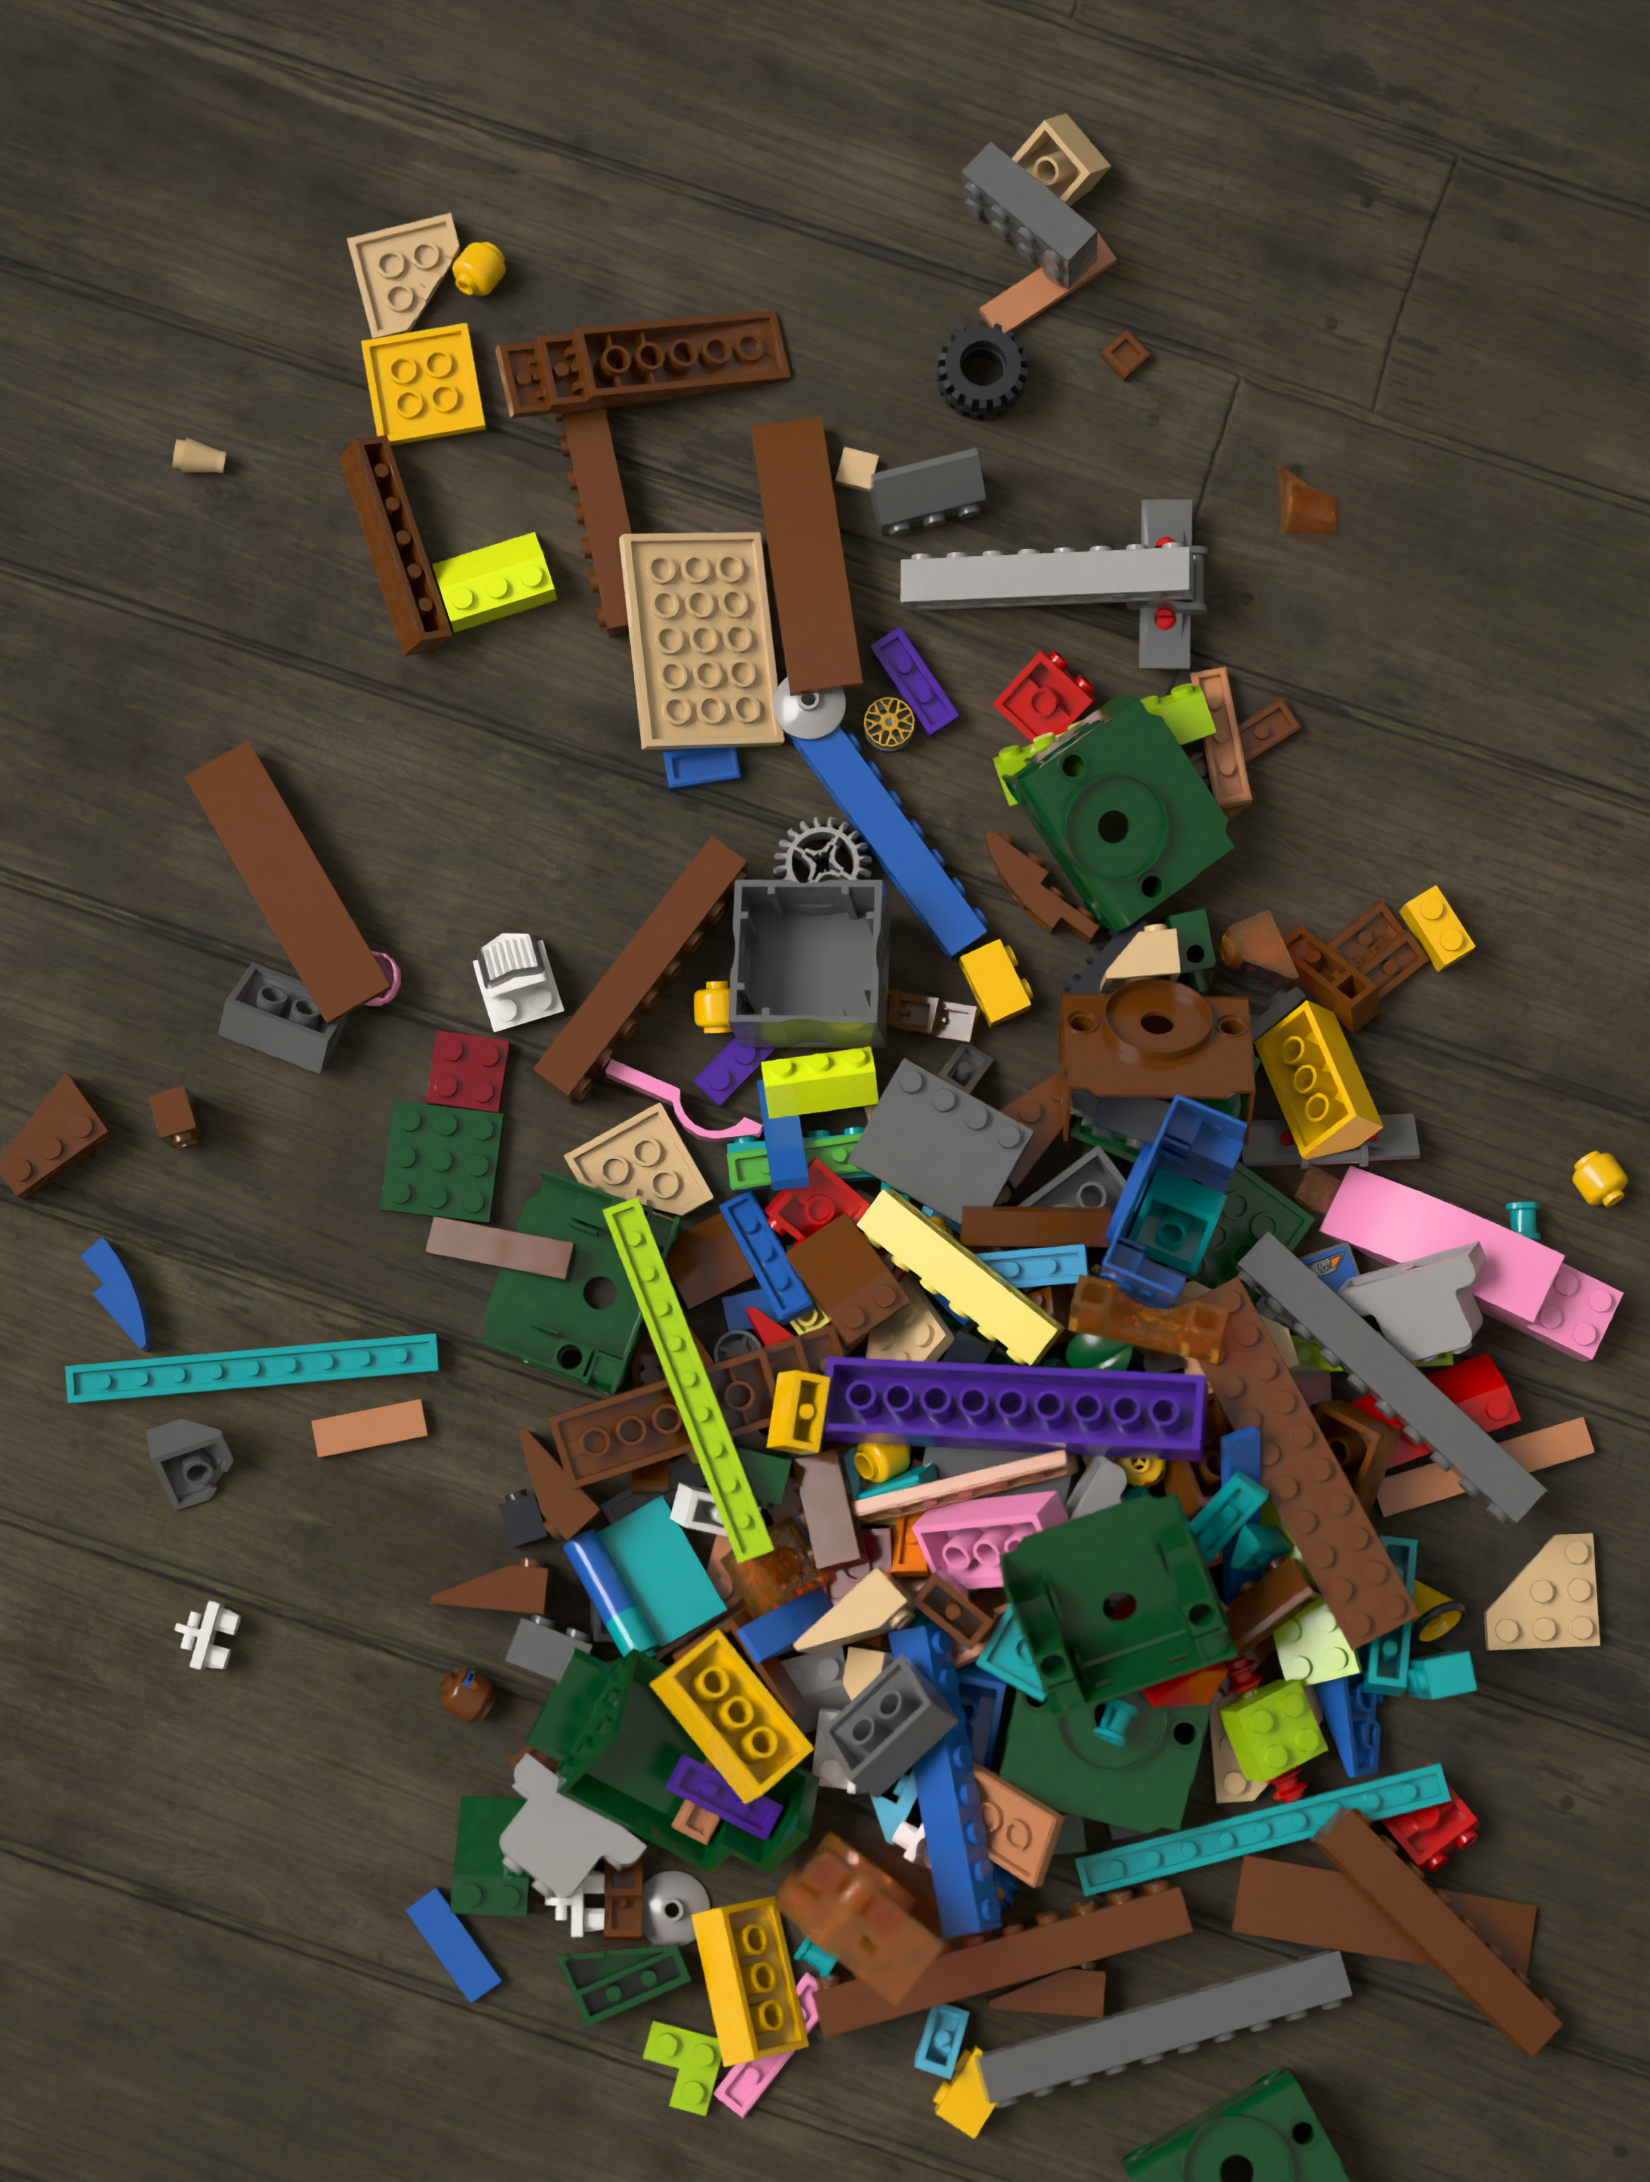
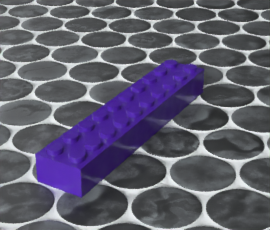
M827 1356L825 1376L830 1377V1384L822 1434L827 1441L1051 1453L1065 1449L1071 1455L1204 1462L1209 1386L1205 1375Z

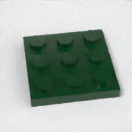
M394 1101L380 1210L490 1224L505 1115L502 1113Z

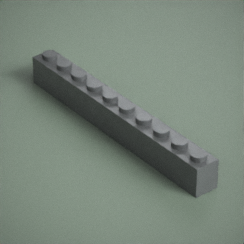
M1269 1231L1234 1267L1239 1272L1236 1277L1241 1279L1247 1289L1252 1292L1255 1289L1260 1291L1267 1298L1264 1304L1275 1315L1281 1317L1284 1314L1294 1323L1291 1327L1292 1330L1303 1341L1308 1343L1312 1340L1322 1349L1319 1355L1331 1367L1336 1369L1340 1366L1350 1375L1347 1381L1361 1394L1367 1391L1378 1402L1374 1406L1387 1419L1392 1420L1395 1417L1404 1425L1405 1428L1402 1430L1404 1435L1415 1445L1420 1446L1423 1443L1433 1452L1430 1456L1431 1460L1445 1472L1451 1469L1461 1479L1458 1482L1459 1486L1473 1498L1479 1495L1489 1505L1486 1508L1487 1512L1499 1523L1504 1524L1506 1521L1510 1525L1517 1523L1547 1491Z
M1328 1949L1103 2016V2018L1093 2019L986 2051L973 2057L985 2100L990 2104L996 2102L997 2108L1018 2103V2096L1025 2093L1033 2092L1034 2097L1056 2091L1055 2084L1069 2081L1070 2086L1086 2083L1092 2080L1091 2074L1105 2070L1106 2075L1125 2071L1128 2069V2062L1141 2059L1142 2064L1159 2061L1164 2058L1163 2052L1177 2048L1178 2053H1185L1200 2048L1199 2041L1213 2037L1214 2042L1229 2040L1236 2037L1235 2030L1248 2026L1251 2032L1262 2030L1272 2026L1271 2019L1285 2016L1286 2021L1299 2019L1307 2016V2009L1321 2005L1322 2010L1332 2009L1343 2005L1342 1998L1351 1996L1352 1991L1340 1950Z

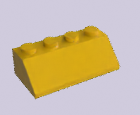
M1307 1000L1254 1042L1302 1158L1308 1160L1357 1148L1384 1127L1334 1012Z
M719 1629L715 1630L649 1684L745 1804L760 1797L814 1749Z
M776 1896L691 1915L724 2067L809 2047Z

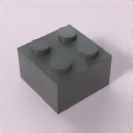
M532 1614L531 1619L521 1618L505 1661L557 1681L575 1647L592 1656L596 1645L589 1643L591 1637L589 1634L571 1627L567 1628L566 1633L554 1629L556 1621L538 1614Z

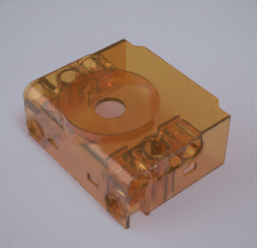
M832 1831L826 1835L820 1844L812 1848L801 1864L795 1867L776 1892L775 1910L781 1911L798 1925L802 1934L828 1955L834 1956L895 2007L942 1947L948 1951L951 1949L947 1938L943 1937L938 1929L912 1909L917 1900ZM865 1935L870 1941H866L862 1936Z

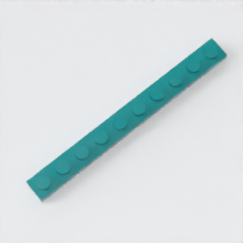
M435 1333L65 1366L67 1402L68 1404L438 1372L440 1367L437 1334Z
M1439 1762L1301 1798L1290 1803L1278 1804L1076 1857L1075 1862L1084 1896H1089L1310 1838L1339 1807L1348 1808L1352 1811L1354 1808H1358L1371 1821L1451 1801L1441 1763Z

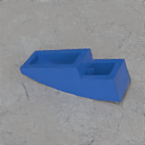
M102 1237L80 1256L103 1283L93 1295L140 1350L147 1352L152 1348L150 1325L143 1299L135 1279L123 1258L110 1241Z
M819 1588L761 1616L740 1628L737 1634L756 1664L793 1650L795 1648L793 1644L830 1611L833 1605L822 1588Z

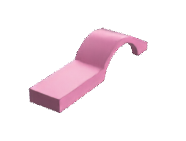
M613 1059L610 1060L605 1071L607 1078L673 1106L675 1115L683 1128L699 1140L723 1143L734 1141V1138L742 1136H756V1139H758L762 1134L763 1125L745 1117L736 1126L723 1131L703 1129L694 1125L684 1114L679 1088Z

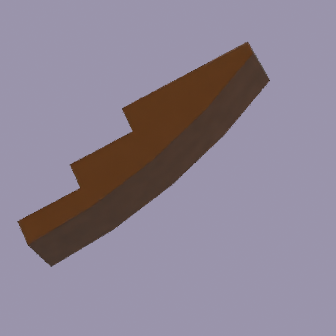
M889 988L887 1029L974 1045L981 1010L976 1006L944 1002L939 998L904 993L900 989Z
M639 1339L632 1356V1389L667 1378L652 1339ZM670 1458L632 1470V1493L669 1492Z
M627 1830L629 1833H631L633 1836H635L638 1840H640L642 1843H644V1838H643V1837H641V1836H639V1835H637V1834H635V1833H633V1832ZM644 1853L633 1866L622 1867L620 1871L605 1861V1941H642Z

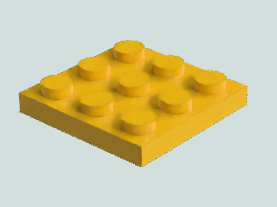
M467 323L361 341L377 436L387 435L390 446L486 429Z

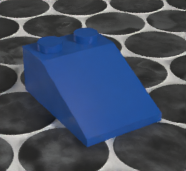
M978 1660L955 1669L959 1678V1694L966 1717L965 1727L973 1761L990 1770L1006 1682L977 1667L976 1662Z

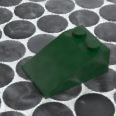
M461 1796L450 1913L527 1917L529 1915L532 1877L524 1871L518 1876L502 1863L505 1856L500 1846L501 1835L526 1804L527 1799Z

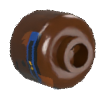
M469 1667L461 1668L456 1674L449 1671L438 1688L443 1693L440 1703L441 1707L465 1723H471L476 1719L482 1721L496 1700V1695L493 1694V1683Z

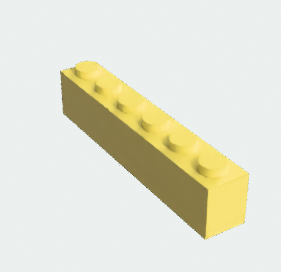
M894 1189L882 1190L857 1223V1226L864 1231L863 1236L871 1245L878 1249L882 1246L893 1254L891 1260L898 1267L907 1272L911 1269L922 1278L919 1282L925 1289L935 1295H938L939 1292L951 1301L948 1306L956 1314L963 1318L970 1316L979 1324L977 1329L982 1335L993 1342H996L997 1339L1009 1348L1006 1351L1007 1354L1019 1364L1025 1365L1028 1363L1031 1366L1039 1363L1066 1328L965 1246H962L960 1242Z

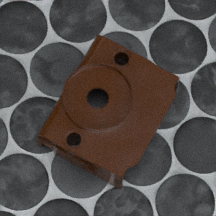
M1164 979L1134 981L1123 985L1112 994L1061 993L1057 1044H1059L1058 1063H1060L1064 1141H1068L1072 1089L1089 1090L1098 1097L1175 1098L1176 1094L1188 1099H1228L1235 1093H1239L1242 1122L1247 1123L1244 1145H1248L1255 1097L1254 1053L1248 997L1201 996L1188 986Z

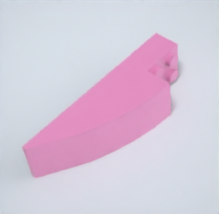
M1351 1165L1318 1232L1341 1243L1348 1241L1351 1248L1389 1267L1479 1241L1486 1256V1263L1479 1272L1481 1280L1470 1286V1290L1480 1312L1581 1362L1593 1359L1623 1296V1292L1562 1263L1565 1255L1459 1207Z

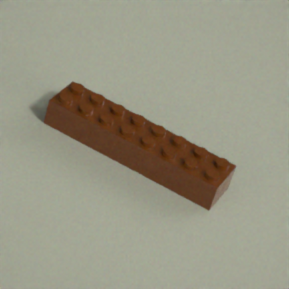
M711 835L535 1065L533 1071L537 1080L572 1106L577 1099L583 1102L595 1086L592 1081L598 1071L601 1070L605 1073L610 1060L616 1059L617 1055L614 1052L621 1041L627 1044L639 1028L637 1021L643 1012L649 1015L661 999L659 993L666 983L671 986L683 971L681 964L688 954L693 957L705 942L703 938L704 932L710 925L715 928L722 921L727 913V910L724 908L730 898L734 897L735 880H747L749 876L746 860Z

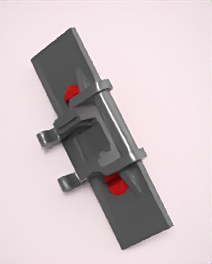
M1142 500L1141 544L1147 545L1148 549L1162 548L1163 544L1170 542L1182 543L1184 547H1190L1194 556V599H1189V602H1182V600L1126 602V607L1129 610H1140L1139 670H1190L1191 615L1207 613V604L1204 603V558L1208 556L1207 547L1192 546V500Z
M1414 1114L1379 1115L1384 1127L1357 1148L1308 1160L1301 1157L1286 1119L1251 1121L1249 1143L1243 1146L1241 1152L1242 1164L1245 1167L1299 1164L1300 1169H1308L1309 1165L1359 1163V1166H1368V1161L1420 1159Z

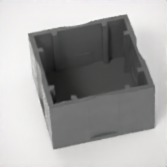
M735 880L733 913L735 958L730 974L728 1023L740 1046L886 1048L892 907L883 880H828L819 883H799L790 880Z

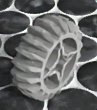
M815 817L813 821L814 828L809 829L805 821L800 822V830L802 832L800 835L792 828L788 830V836L793 841L792 843L780 840L779 847L786 853H775L774 861L784 865L774 868V875L778 877L786 876L781 880L798 882L792 869L795 857L810 871L807 883H819L828 880L870 879L871 871L861 867L870 865L872 859L867 855L859 856L868 849V845L866 842L854 845L859 839L860 833L854 831L849 836H846L848 823L843 822L839 829L836 830L834 829V818L830 817L828 819L827 827H821L820 818ZM814 840H831L819 851H813L808 848L802 849L805 844ZM840 846L851 857L853 863L851 875L846 873L844 868L837 864L835 860ZM829 855L830 871L826 872L824 869V873H819L816 877L815 861L819 860L821 863V859L826 860Z

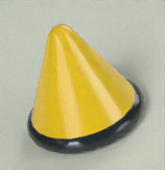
M1414 1580L1413 1601L1421 1615L1411 1620L1410 1639L1415 1643L1422 1644L1434 1641L1447 1634L1463 1618L1466 1610L1465 1605L1418 1580Z

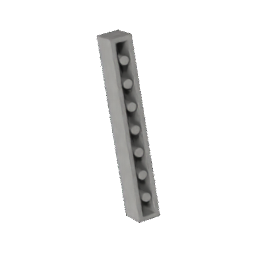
M1177 542L1165 543L1162 545V548L1148 549L1147 545L1143 544L1128 545L1126 550H1112L1109 546H1093L1090 548V551L1076 552L1074 548L1061 547L1054 549V553H1040L1036 549H1022L1015 555H1004L1001 551L992 550L983 552L982 556L968 557L967 553L952 552L947 554V558H933L929 554H914L911 556V559L901 560L900 602L907 611L1194 599V556L1190 547H1184V544Z

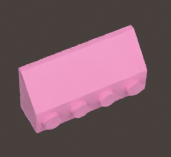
M1049 1491L966 1500L930 1509L912 1526L924 1558L928 1562L931 1574L940 1566L965 1588L978 1589L1003 1586L999 1554L1016 1549L1022 1537L1067 1522L1069 1519L1058 1492Z

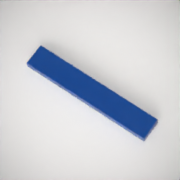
M1254 1426L1221 1437L1222 1487L1237 1470L1261 1485L1260 1431ZM1261 1506L1246 1523L1261 1524ZM1242 1527L1223 1547V1602L1226 1605L1238 1597L1235 1591L1250 1579H1254L1257 1583L1262 1579V1571L1233 1569L1230 1565Z

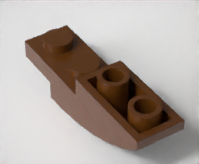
M989 830L984 839L988 857L998 878L1018 906L1050 935L1056 926L1060 924L1089 944L1099 929V926L1094 923L1096 918L1082 907H1078L1076 910L1065 902L1067 897L1057 888L1051 885L1048 888L1043 886L1049 872L1044 869L1046 864L1032 853L1024 855L1015 848L1016 842L1001 831L995 834Z

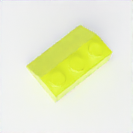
M535 532L432 564L454 633L557 600L555 588Z
M871 1047L761 1062L769 1119L879 1103Z

